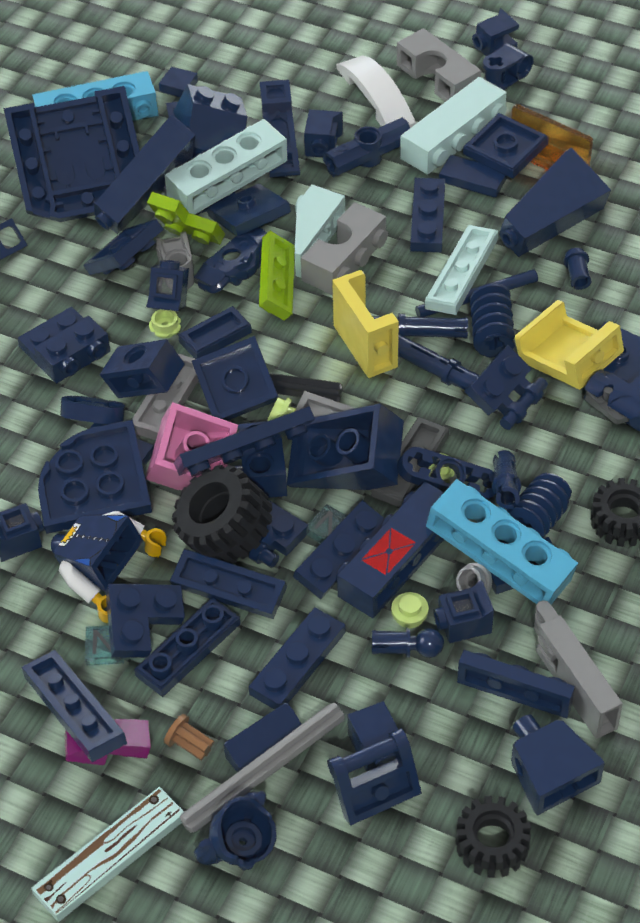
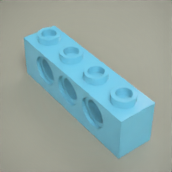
M148 71L32 94L35 107L92 97L95 96V91L125 86L133 121L158 116L156 92Z
M456 479L431 506L426 523L427 528L478 564L483 565L491 573L535 604L542 600L552 604L571 582L578 565L577 561L572 559L565 550L556 548L543 539L536 530L524 526L511 517L507 510L494 505L482 497L475 488L467 486ZM468 519L475 520L478 523L471 522ZM498 540H503L508 544L501 543ZM528 561H533V562L537 563L538 565H533V564H531V563L528 562Z

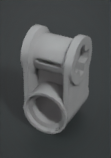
M182 232L178 237L162 240L160 237H156L155 248L159 265L160 260L180 262V267L189 268L187 289L192 287L195 278L187 233ZM165 278L167 286L173 290V279Z

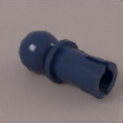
M407 627V631L372 630V654H406V658H410V650H417L422 657L433 658L441 653L444 647V638L436 629L432 628L422 629L417 635H410V627Z

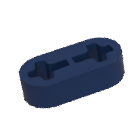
M64 396L61 398L60 415L67 419L108 425L124 421L125 405L116 401L84 396Z

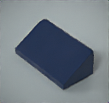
M284 703L224 744L225 758L238 772L302 724L289 704Z

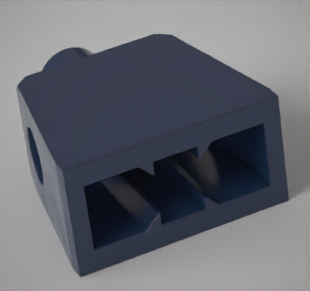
M528 714L514 723L513 730L520 739L513 744L511 762L531 807L537 816L601 783L605 762L564 721L556 720L541 728L534 717Z

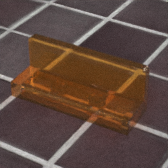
M519 104L512 108L511 119L549 136L548 145L531 163L549 170L563 153L572 147L590 166L593 138Z

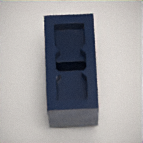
M268 421L238 424V431L241 432ZM282 437L276 439V444L266 450L256 452L255 448L242 452L244 455L240 458L242 465L235 466L237 470L243 471L268 498L288 496Z

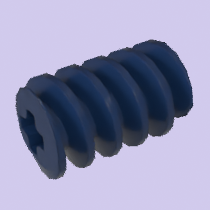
M492 283L483 285L476 289L470 297L473 346L478 353L489 358H495L507 345L512 349L515 347L513 342L515 331L513 329L514 321L511 310V292L502 284Z
M543 473L538 475L520 494L518 505L514 502L515 507L507 509L511 517L524 526L533 528L544 539V536L549 533L550 529L567 511L572 490L562 477L553 473Z

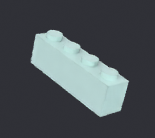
M481 77L476 78L401 135L400 159L428 175L437 167L442 166L450 155L463 150V146L498 113L505 115L507 110V92Z

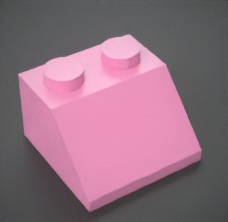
M172 402L162 418L145 479L176 490H183L184 487L187 488L191 484L190 480L194 477H191L190 472L179 476L174 465L177 457L182 453L236 434L238 425ZM220 460L210 464V470L212 471L218 465H223L226 468L228 464H224Z

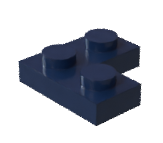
M108 584L106 588L111 657L147 658L152 651L149 624L182 625L184 621L181 585Z

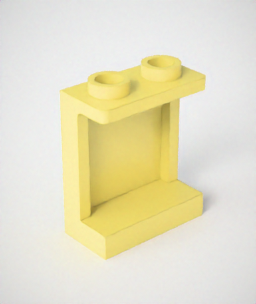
M359 270L333 279L334 327L366 376L371 378L397 368L399 321L393 313L376 319L372 317L366 308L364 272Z
M560 300L555 301L515 335L518 355L530 367L578 390L584 387L597 371L603 370L624 352L620 325L609 321L597 330L568 317L565 304Z

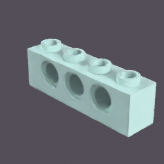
M262 119L165 174L167 197L179 200L189 213L195 215L287 162V139L265 119Z

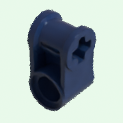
M506 43L492 54L483 58L482 66L485 69V77L483 79L505 91L509 86L529 74L534 62L533 57L523 50Z

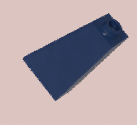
M173 114L163 123L94 203L95 219L104 229H111L118 235L147 205L151 193H159L166 186L165 174L192 160L196 135Z
M571 147L563 153L504 218L499 236L504 245L511 248L520 257L603 210L611 189Z

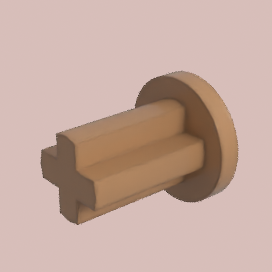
M181 714L169 728L164 744L169 747L177 744L202 761L210 753V748L215 741L189 725V717Z

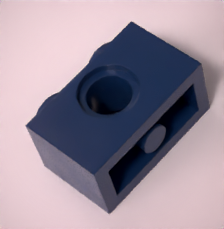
M165 339L118 346L99 375L117 398L166 393L185 363L174 347Z

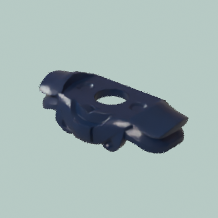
M256 228L241 236H236L205 261L194 276L195 280L198 281L199 289L208 293H217L229 282L238 286L242 283V280L252 277L257 272V269L261 267L262 237L267 232L262 228ZM230 252L241 254L234 260L223 259Z

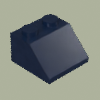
M187 84L173 111L174 116L196 135L193 152L198 154L208 151L222 141L246 129L247 113L242 98L233 93H222L205 86L198 87Z

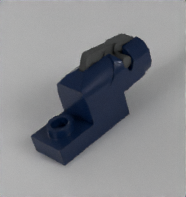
M602 369L597 371L586 384L585 390L587 392L584 400L596 410L602 412L613 423H626L640 431V374L629 384L625 379Z

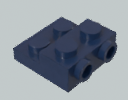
M72 306L17 338L19 347L56 384L111 352L108 333L89 315L83 318Z

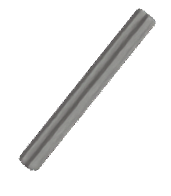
M335 703L327 705L180 815V820L186 830L190 833L198 831L210 822L229 800L246 795L343 722L345 716L340 707Z

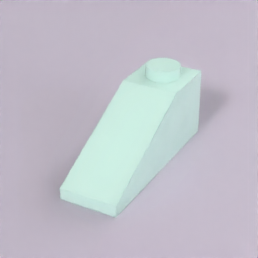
M311 185L304 195H300L295 205V273L300 278L301 257L318 239L328 243L337 231L338 218L345 212L344 195L315 185Z

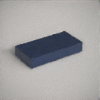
M450 155L439 173V179H445V184L495 198L507 180L506 175L490 167L454 155Z
M232 306L178 334L179 343L193 358L197 359L252 333L251 324Z

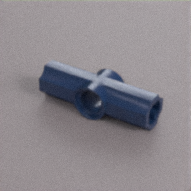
M402 117L379 128L371 126L359 128L355 132V139L323 153V162L327 167V171L335 177L359 165L362 167L378 165L382 160L383 154L400 147L401 135L410 129L409 123Z

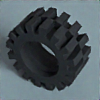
M618 478V484L615 485L612 479L607 481L606 487L601 485L598 488V492L594 494L590 518L592 520L591 526L593 529H597L596 534L600 538L606 535L605 542L612 544L615 539L618 540L617 546L624 547L625 541H629L630 547L636 546L637 539L640 541V487L636 486L637 480L631 479L630 484H625V478ZM627 507L634 510L638 515L632 518H623L615 515L611 509Z
M485 796L483 805H481L478 798L473 800L471 809L466 806L462 810V817H459L457 822L456 845L458 856H463V864L467 868L474 864V873L481 875L483 869H487V877L495 878L496 870H500L502 877L509 875L510 867L517 871L520 868L521 861L525 862L530 846L531 825L530 822H527V814L524 810L517 813L518 804L513 801L509 807L505 806L506 798L499 796L498 803H492V796ZM497 826L508 833L509 841L502 847H488L479 841L477 834L483 827Z

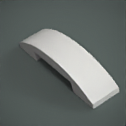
M359 56L336 64L337 70L349 85L355 83L376 109V120L381 126L402 117L409 123L410 128L416 124L400 90L388 73L376 61L367 56Z

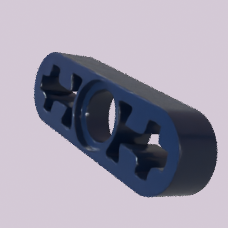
M421 447L409 448L398 460V473L407 482L420 486L427 482L445 492L452 484L442 480L440 469L442 467H449L454 470L459 481L462 483L465 481L469 482L466 485L475 488L488 501L496 495L492 488V481L495 477L494 472L488 468ZM413 458L417 459V465L421 467L417 472L413 471V465L408 463ZM432 464H435L432 471L428 469ZM479 479H482L483 486L487 487L483 493L479 491L480 486L475 484Z

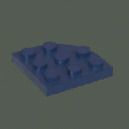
M133 420L98 426L79 432L60 444V450L53 456L50 462H45L39 478L38 492L46 534L69 530L76 520L82 516L104 515L113 511L121 512L129 517L152 513Z

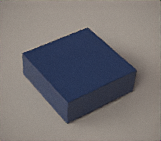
M171 66L159 82V91L181 97L187 84L196 85L198 75L195 72Z

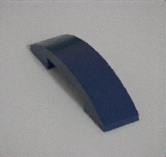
M289 79L260 82L263 119L287 139V162L269 171V176L300 175Z

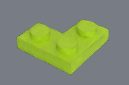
M155 192L151 193L147 204L155 212L154 216L163 222L164 228L167 231L176 235L186 232L192 235L191 237L202 244L208 245L209 242L221 245L225 232L217 222L189 213L179 200Z

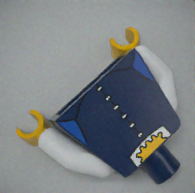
M118 511L97 516H82L76 520L67 534H56L51 541V550L60 564L59 572L67 585L88 604L93 602L97 605L98 617L104 623H108L107 611L103 610L107 607L106 595L102 596L99 592L101 590L106 591L108 584H113L143 541L145 542V552L151 557H159L162 550L160 545L166 546V534L162 529L153 528L146 531L143 529L145 525Z

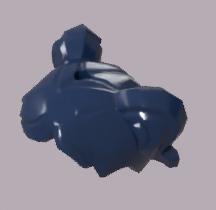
M249 792L245 796L229 800L212 819L209 837L202 840L193 852L199 863L213 865L225 861L231 865L238 866L242 870H251L255 863L262 861L270 855L275 846L277 836L276 824L271 814L264 808L266 801L265 792ZM244 841L246 845H241L239 842Z

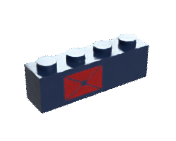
M424 482L415 492H409L399 510L394 515L389 514L385 518L380 530L372 538L368 537L362 543L358 554L350 562L346 561L341 565L336 575L338 597L369 617L374 618L444 541L443 538L426 527L431 506L444 492L427 482Z

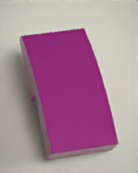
M114 719L124 731L127 744L109 754L147 759L151 749L148 720ZM65 730L66 761L105 766L108 755L91 762L67 730Z

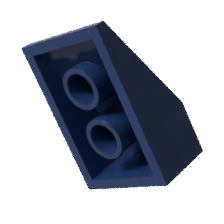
M381 403L315 417V420L306 428L308 431L306 434L292 439L287 485L293 488L371 490L398 485L399 473L397 463L401 455L404 420Z

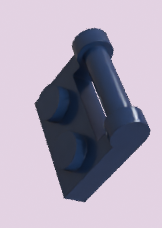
M401 728L390 732L389 738L343 758L338 755L327 760L329 771L334 779L343 816L350 826L422 794L410 743ZM390 754H396V759L350 779L348 773Z

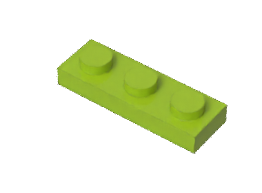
M269 231L262 237L259 307L285 321L293 314L295 245Z

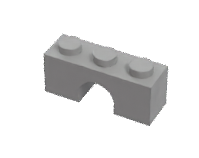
M424 28L397 42V66L414 79L425 74H435L434 94L445 102L476 78L481 77V70L476 65L466 60L457 51L451 49Z
M354 202L337 220L338 244H329L318 239L301 257V280L333 295V279L356 272L360 267L365 266L375 250L385 244L388 237L386 216Z

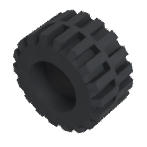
M218 465L212 471L208 468L202 471V475L198 478L195 476L191 479V484L187 488L184 487L180 492L182 496L176 500L174 508L177 510L172 514V521L175 523L173 528L175 533L179 535L178 537L196 553L234 564L238 558L245 559L248 557L249 552L253 548L256 550L260 546L259 541L261 538L266 537L269 531L266 527L272 523V516L269 513L273 509L272 504L268 501V496L243 471L237 470L234 466L228 465L225 468L223 465Z

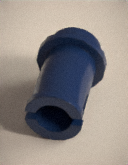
M572 248L567 251L564 257V265L569 269L571 286L576 290L585 289L592 282L587 266L589 255L582 248Z

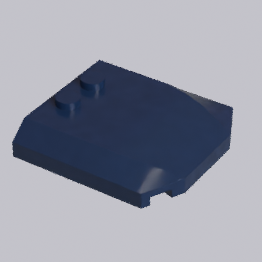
M125 86L95 91V96L39 107H35L34 103L4 108L26 213L57 222L95 216L94 203L140 151Z

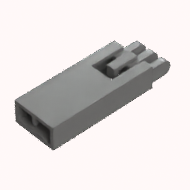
M539 601L536 605L534 630L538 635L537 641L539 643L536 646V652L553 677L560 678L566 683L575 686L572 705L596 739L617 730L623 703L562 616L557 614L548 601Z

